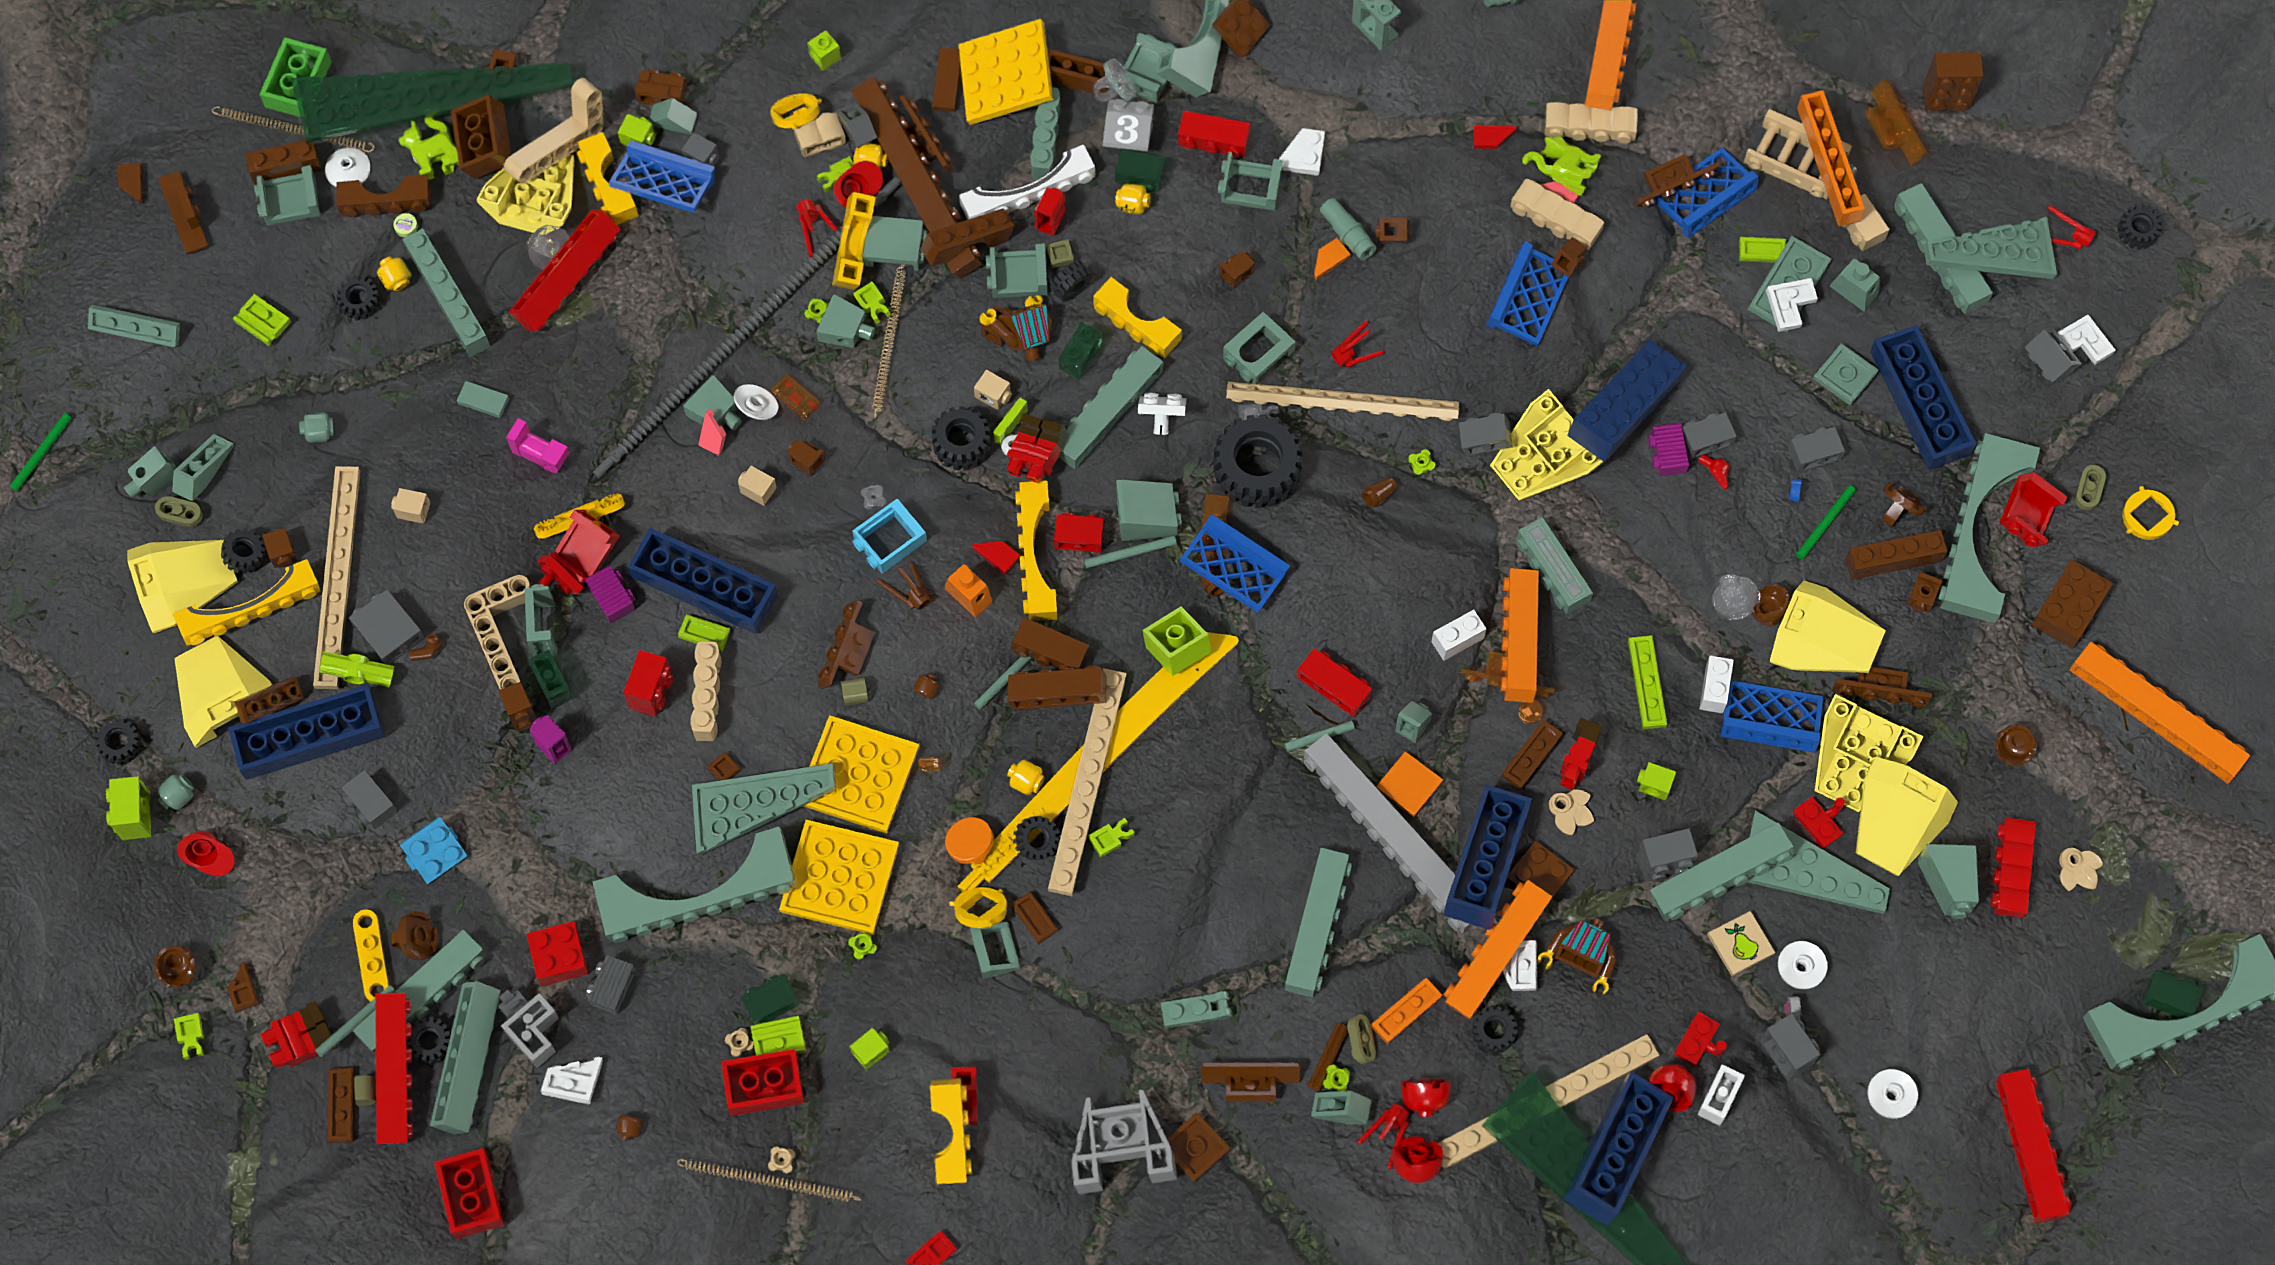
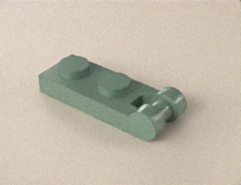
M1222 991L1211 995L1162 1002L1161 1010L1164 1028L1232 1017V1010L1228 1007L1227 1002L1229 1000L1228 992ZM1218 1003L1219 1010L1212 1011L1211 1004Z

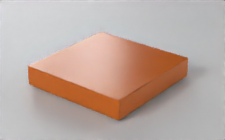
M1404 752L1376 788L1382 795L1414 818L1443 783V779L1407 752Z

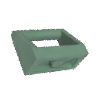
M1001 922L986 928L970 927L983 979L1021 968L1008 922ZM1000 931L1009 964L990 966L982 936Z

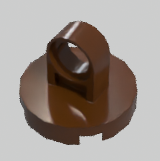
M1888 481L1883 491L1895 502L1883 517L1882 521L1892 528L1905 510L1918 516L1924 514L1927 506L1924 504L1920 506L1921 500L1902 486L1897 490L1893 487L1895 485L1894 482Z
M423 911L410 912L402 917L398 930L391 933V946L401 948L413 960L428 959L431 953L437 950L439 942L438 929L436 926L432 927L429 921L432 918Z

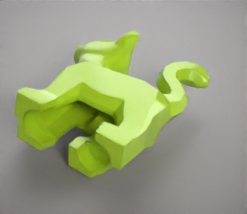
M439 108L428 110L424 118L425 123L430 128L438 129L440 133L422 141L421 133L416 123L411 121V128L407 129L404 135L399 138V143L411 151L414 161L421 167L419 174H427L429 181L434 180L432 163L441 160L443 162L442 170L445 175L454 172V164L459 165L457 148L452 143L449 128L445 123L434 120V116L440 113Z
M1560 135L1551 138L1546 137L1545 149L1540 154L1528 152L1523 156V164L1526 165L1529 161H1535L1542 173L1551 176L1554 181L1562 184L1579 196H1582L1586 189V186L1581 184L1583 178H1590L1594 174L1601 157L1599 154L1588 155L1579 147L1568 145ZM1543 157L1558 158V160L1553 165L1548 166L1545 164Z

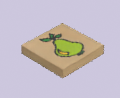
M1751 911L1707 934L1731 976L1775 954Z

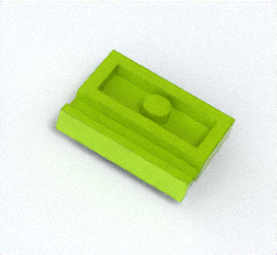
M255 294L240 309V313L233 317L236 324L269 347L271 342L277 339L291 323L287 316Z
M799 1016L750 1026L756 1055L795 1049L796 1054L806 1052Z

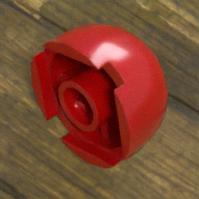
M1678 1064L1661 1065L1651 1073L1648 1082L1674 1097L1668 1108L1669 1111H1686L1689 1105H1692L1696 1094V1084L1693 1076L1683 1066Z
M1411 1079L1401 1081V1095L1404 1104L1410 1110L1417 1111L1420 1117H1432L1434 1111L1441 1110L1448 1103L1451 1091L1450 1081H1445L1444 1079H1419L1416 1083H1411Z
M1407 1137L1399 1140L1396 1148L1394 1146L1393 1164L1396 1172L1403 1179L1413 1184H1420L1432 1180L1440 1172L1443 1150L1437 1142L1431 1140L1430 1144L1423 1142V1137Z

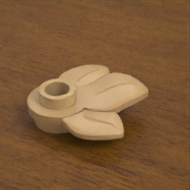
M1572 790L1568 794L1557 793L1550 798L1549 809L1555 815V824L1559 830L1567 835H1573L1575 825L1586 826L1593 823L1592 813L1585 806L1590 798V794L1582 790ZM1561 802L1565 805V808L1559 809L1556 804Z
M2076 848L2063 850L2059 857V863L2062 867L2060 880L2065 889L2070 891L2076 884L2086 889H2095L2098 880L2095 870L2103 865L2099 856L2091 851L2080 852ZM2071 855H2072V856L2074 857V859H2075V863H2074V864L2071 863V861H2070Z

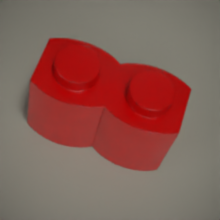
M1047 187L1034 211V217L1036 218L1034 222L1035 228L1050 236L1055 234L1066 212L1064 206L1066 199L1061 190Z

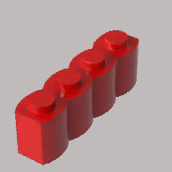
M2006 817L2003 824L1999 823L1997 838H2001V846H1997L1995 851L1998 869L1994 870L1993 883L1996 884V892H1992L1990 906L1994 907V914L2024 918L2027 914L2035 837V822Z

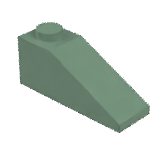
M213 434L174 470L172 492L193 501L206 489L232 450L234 443Z

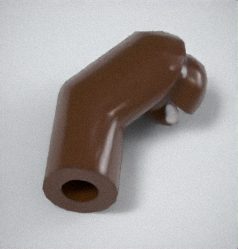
M430 634L427 636V643L423 648L410 650L411 661L433 658L441 647L442 642L437 634Z

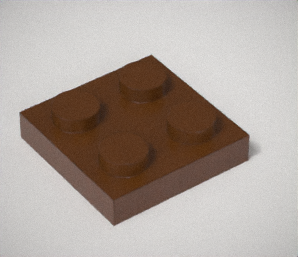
M1232 0L1213 22L1212 26L1239 57H1244L1270 24L1249 0Z
M1535 841L1508 874L1507 881L1517 887L1519 882L1524 884L1529 880L1551 895L1552 900L1573 874L1574 869Z
M1197 1112L1167 1138L1175 1157V1164L1193 1183L1230 1151V1147Z

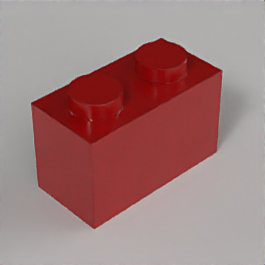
M1073 513L1057 514L1054 549L1101 553L1104 518H1099L1096 515L1076 516Z

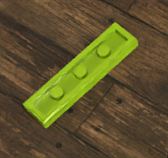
M1651 635L1629 638L1628 645L1642 729L1666 727L1667 720L1653 637Z

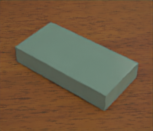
M465 381L457 403L501 418L509 401V396Z

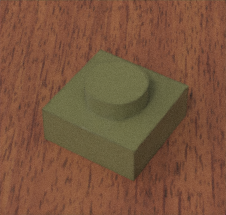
M1069 240L1046 244L1052 268L1074 263Z

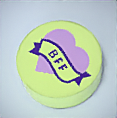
M405 213L396 217L394 228L399 236L407 237L417 231L418 224L414 216Z

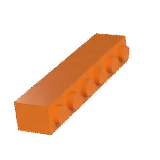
M1604 0L1585 106L1611 111L1613 102L1618 103L1620 89H1617L1616 85H1621L1623 72L1619 71L1620 67L1624 68L1626 54H1622V52L1628 49L1630 37L1625 36L1626 33L1630 34L1633 20L1628 19L1629 16L1633 17L1636 3H1632V0Z
M1824 91L1801 95L1797 109L1838 226L1860 222L1865 207Z
M1510 568L1508 577H1504L1503 591H1507V597H1503L1502 611H1506V617L1503 616L1502 631H1506V637H1502L1501 650L1505 651V657L1502 656L1501 671H1505V677L1501 678L1500 690L1505 691L1504 701L1533 703L1537 682L1538 570Z
M1529 880L1524 884L1519 882L1512 893L1515 898L1511 904L1506 902L1498 913L1501 916L1497 924L1492 923L1491 929H1487L1484 935L1488 938L1484 944H1477L1471 953L1474 957L1469 965L1465 963L1457 975L1461 978L1457 984L1451 983L1444 993V996L1447 997L1444 1003L1467 1019L1471 1018L1552 898L1551 895Z

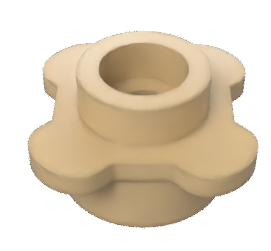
M740 1028L738 1031L725 1037V1042L730 1045L731 1054L735 1057L740 1056L741 1052L745 1050H752L754 1047V1043L749 1040L747 1036L748 1031L745 1028Z
M774 1147L771 1150V1161L768 1163L769 1169L771 1171L782 1170L784 1173H790L793 1169L791 1163L795 1157V1152L792 1149L786 1150ZM784 1158V1161L780 1162L779 1159Z

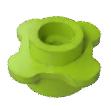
M812 299L808 310L805 311V317L815 319L820 323L829 304L820 299Z
M1422 450L1421 453L1416 455L1411 454L1408 458L1416 475L1425 474L1435 468V463L1431 461L1428 450Z
M863 932L849 939V946L853 947L856 959H862L864 955L876 952L877 947L872 943L871 934Z
M1329 1065L1327 1067V1078L1323 1081L1324 1087L1326 1089H1337L1338 1092L1345 1091L1350 1076L1349 1070L1346 1068L1338 1069L1335 1065Z

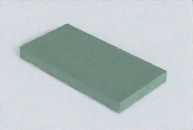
M1791 236L1747 310L1776 326L1766 293L1767 287L1809 278L1812 279L1815 287L1831 258ZM1803 305L1797 306L1798 312H1800Z

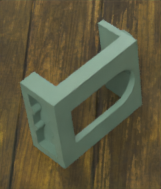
M1354 0L1352 22L1382 51L1398 39V33L1390 26V21L1401 14V11L1390 0Z
M1229 152L1228 159L1223 160L1221 173L1225 174L1224 180H1219L1217 193L1221 194V202L1275 211L1283 160L1274 159L1273 165L1233 160L1232 152ZM1235 175L1270 179L1267 198L1233 192L1229 188L1228 182Z
M1262 312L1224 346L1223 358L1230 367L1234 366L1240 371L1241 377L1246 382L1258 384V378L1282 356L1286 355L1289 357L1295 352L1296 342L1270 317ZM1261 331L1275 346L1256 362L1250 363L1242 360L1239 354L1241 347Z
M541 584L525 588L526 636L534 658L558 656L557 645L551 631H541L540 608L555 606L549 586Z

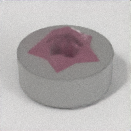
M1789 996L1784 1005V1013L1787 1016L1792 1013L1795 1019H1800V999L1797 996Z

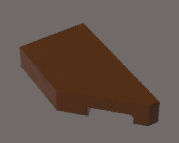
M141 164L117 165L119 188L133 197L139 204H142Z
M245 962L240 964L239 971L227 989L236 1013L260 1005Z

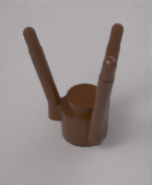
M912 561L908 564L919 586L913 583L901 566L898 567L899 572L911 587V590L907 593L908 599L879 578L876 579L879 585L903 601L910 610L914 607L916 610H921L932 600L930 597L931 593L925 587Z

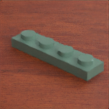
M96 305L89 307L88 329L170 347L179 345L180 323Z

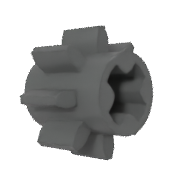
M507 990L499 997L502 1003L498 1007L509 1019L528 1002L518 990L514 993H510Z

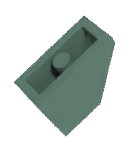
M1411 701L1399 713L1395 731L1416 744L1431 721L1432 713L1430 709L1422 703L1417 704Z
M1353 1091L1315 1093L1311 1117L1348 1125L1367 1124L1371 1100Z

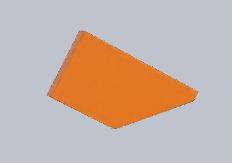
M1338 238L1318 250L1314 276L1316 280L1350 258L1351 254Z

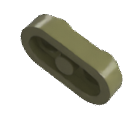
M2097 465L2087 466L2080 476L2075 494V503L2082 510H2092L2100 501L2106 474ZM2088 477H2093L2095 482L2090 481ZM2083 497H2087L2090 502H2085Z
M165 496L160 498L155 505V511L163 521L193 527L202 520V511L194 502ZM168 508H172L170 513H165ZM189 514H194L193 518H187Z
M1358 1014L1348 1020L1347 1029L1350 1035L1354 1059L1360 1064H1366L1375 1059L1376 1050L1371 1024L1365 1015Z

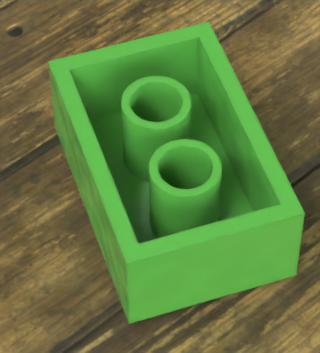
M284 37L260 92L265 108L307 119L332 63L327 49Z

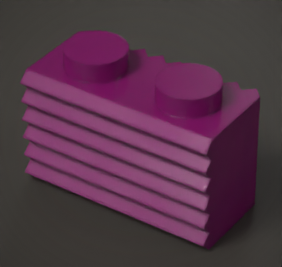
M1681 423L1653 426L1651 434H1648L1649 447L1654 448L1655 455H1652L1653 469H1658L1660 477L1672 474H1685L1689 462Z
M610 565L585 579L588 588L610 623L635 610L633 602L636 600L629 588L626 590L623 588L621 583L624 580L618 570L613 571Z
M549 715L539 717L533 722L530 732L535 743L554 764L571 752V746L565 732L559 728V725H556V722Z

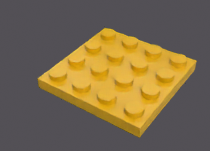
M1041 19L959 44L966 118L970 125L1053 100L1045 26Z
M829 715L809 767L833 764L835 766L836 790L803 805V807L887 834L919 751V744Z
M806 820L792 864L797 887L792 888L791 892L783 895L779 911L874 935L898 852L899 842Z

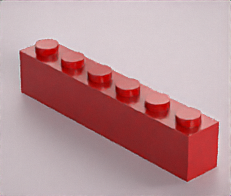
M591 210L509 310V313L526 330L536 332L541 330L547 324L549 316L560 308L562 300L574 291L575 284L588 274L589 267L593 262L601 258L603 255L602 251L606 246L615 241L616 234L620 231V228L604 211Z
M405 993L375 994L377 1144L407 1143V1138H412V1123H407V1113H412V1098H407V1088H412L411 1073H406V1063H411V1048H406V1038H411V1023H406V1013H411L410 999H405Z
M2029 1069L2000 1074L1995 1083L2034 1222L2039 1224L2064 1219L2069 1214V1210H2071V1204L2068 1196H2065L2063 1192V1175L2060 1171H2057L2055 1163L2057 1162V1154L2054 1147L2050 1146L2048 1139L2050 1138L2049 1126L2047 1123L2044 1124L2042 1118L2044 1110L2041 1100H2037L2035 1090H2037L2036 1080L2034 1076L2030 1075Z

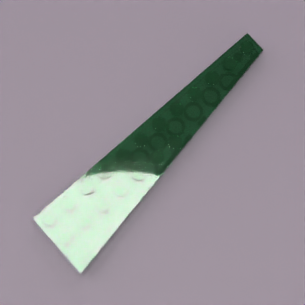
M569 62L519 65L518 67L509 68L495 66V68L491 69L477 67L473 68V70L441 69L397 73L387 72L380 73L379 75L356 74L357 76L347 77L334 75V77L320 78V76L291 78L307 143L451 113L452 109L488 94L503 102L569 88L574 84Z
M1531 1071L1482 1124V1127L1633 1265H1686L1679 1257L1678 1252L1674 1247L1670 1246L1663 1237L1662 1232L1653 1225L1647 1217L1648 1215L1629 1192L1618 1215L1607 1225L1602 1224L1563 1199L1589 1144L1582 1136L1583 1134L1572 1124L1566 1116L1567 1114L1561 1107L1559 1108L1551 1098V1094Z

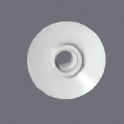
M343 148L334 152L328 158L325 165L326 177L335 187L337 181L359 180L363 184L371 170L368 157L362 151L355 148ZM350 163L349 166L343 167L344 164Z
M750 384L742 385L734 393V401L737 407L752 418L768 420L773 418L778 411L776 399L762 387Z
M1805 941L1793 942L1782 950L1778 959V970L1783 980L1790 986L1798 989H1810L1817 986L1824 979L1827 972V960L1824 953L1816 945ZM1797 965H1804L1805 971H1799Z
M1889 1069L1881 1071L1873 1077L1868 1086V1099L1873 1109L1880 1115L1887 1118H1901L1908 1115L1914 1109L1918 1099V1091L1914 1081L1907 1074L1899 1070ZM1887 1093H1893L1895 1095V1099L1890 1100L1887 1097Z

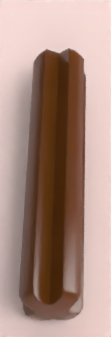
M1340 1023L1335 1025L1308 1083V1088L1316 1092L1321 1090L1323 1081L1328 1074L1327 1067L1333 1064L1348 1032L1347 1026Z

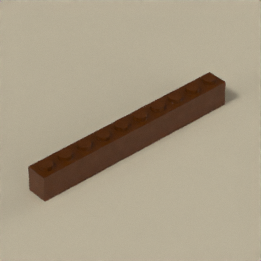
M872 76L851 90L857 103L868 114L878 141L929 232L960 223L959 219H961V216L954 207L951 208L948 202L951 199L944 189L941 190L938 184L940 182L938 175L933 170H930L928 157L918 149V146H920L919 141L908 131L909 123L903 116L899 115L898 110L900 108L893 98L890 99L888 95L890 90L883 80L879 81ZM973 244L961 250L946 263L952 274L961 279L983 264L979 258L982 254L978 247Z

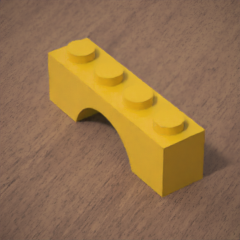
M602 132L578 141L580 150L577 151V155L581 164L586 163L588 169L585 170L589 183L594 181L596 186L593 188L597 201L602 200L604 204L601 210L616 225L638 217L637 209L630 193L609 187V183L604 179L606 169L614 162L604 133Z
M853 192L848 197L833 286L855 290L860 285L864 264L862 259L863 247L872 219L876 197Z
M1112 277L1093 296L1094 308L1100 315L1108 316L1119 329L1124 328L1129 332L1132 339L1136 342L1141 341L1155 356L1159 355L1165 359L1182 340V330L1165 317L1154 321H1144L1135 317L1127 307L1129 290Z
M961 1079L931 1080L932 1111L946 1117L953 1129V1138L950 1144L944 1150L936 1153L935 1156L937 1184L967 1182V1174H972L971 1159H966L965 1151L970 1150L969 1135H964V1125H968V1110H963L962 1101H967L966 1086H961Z

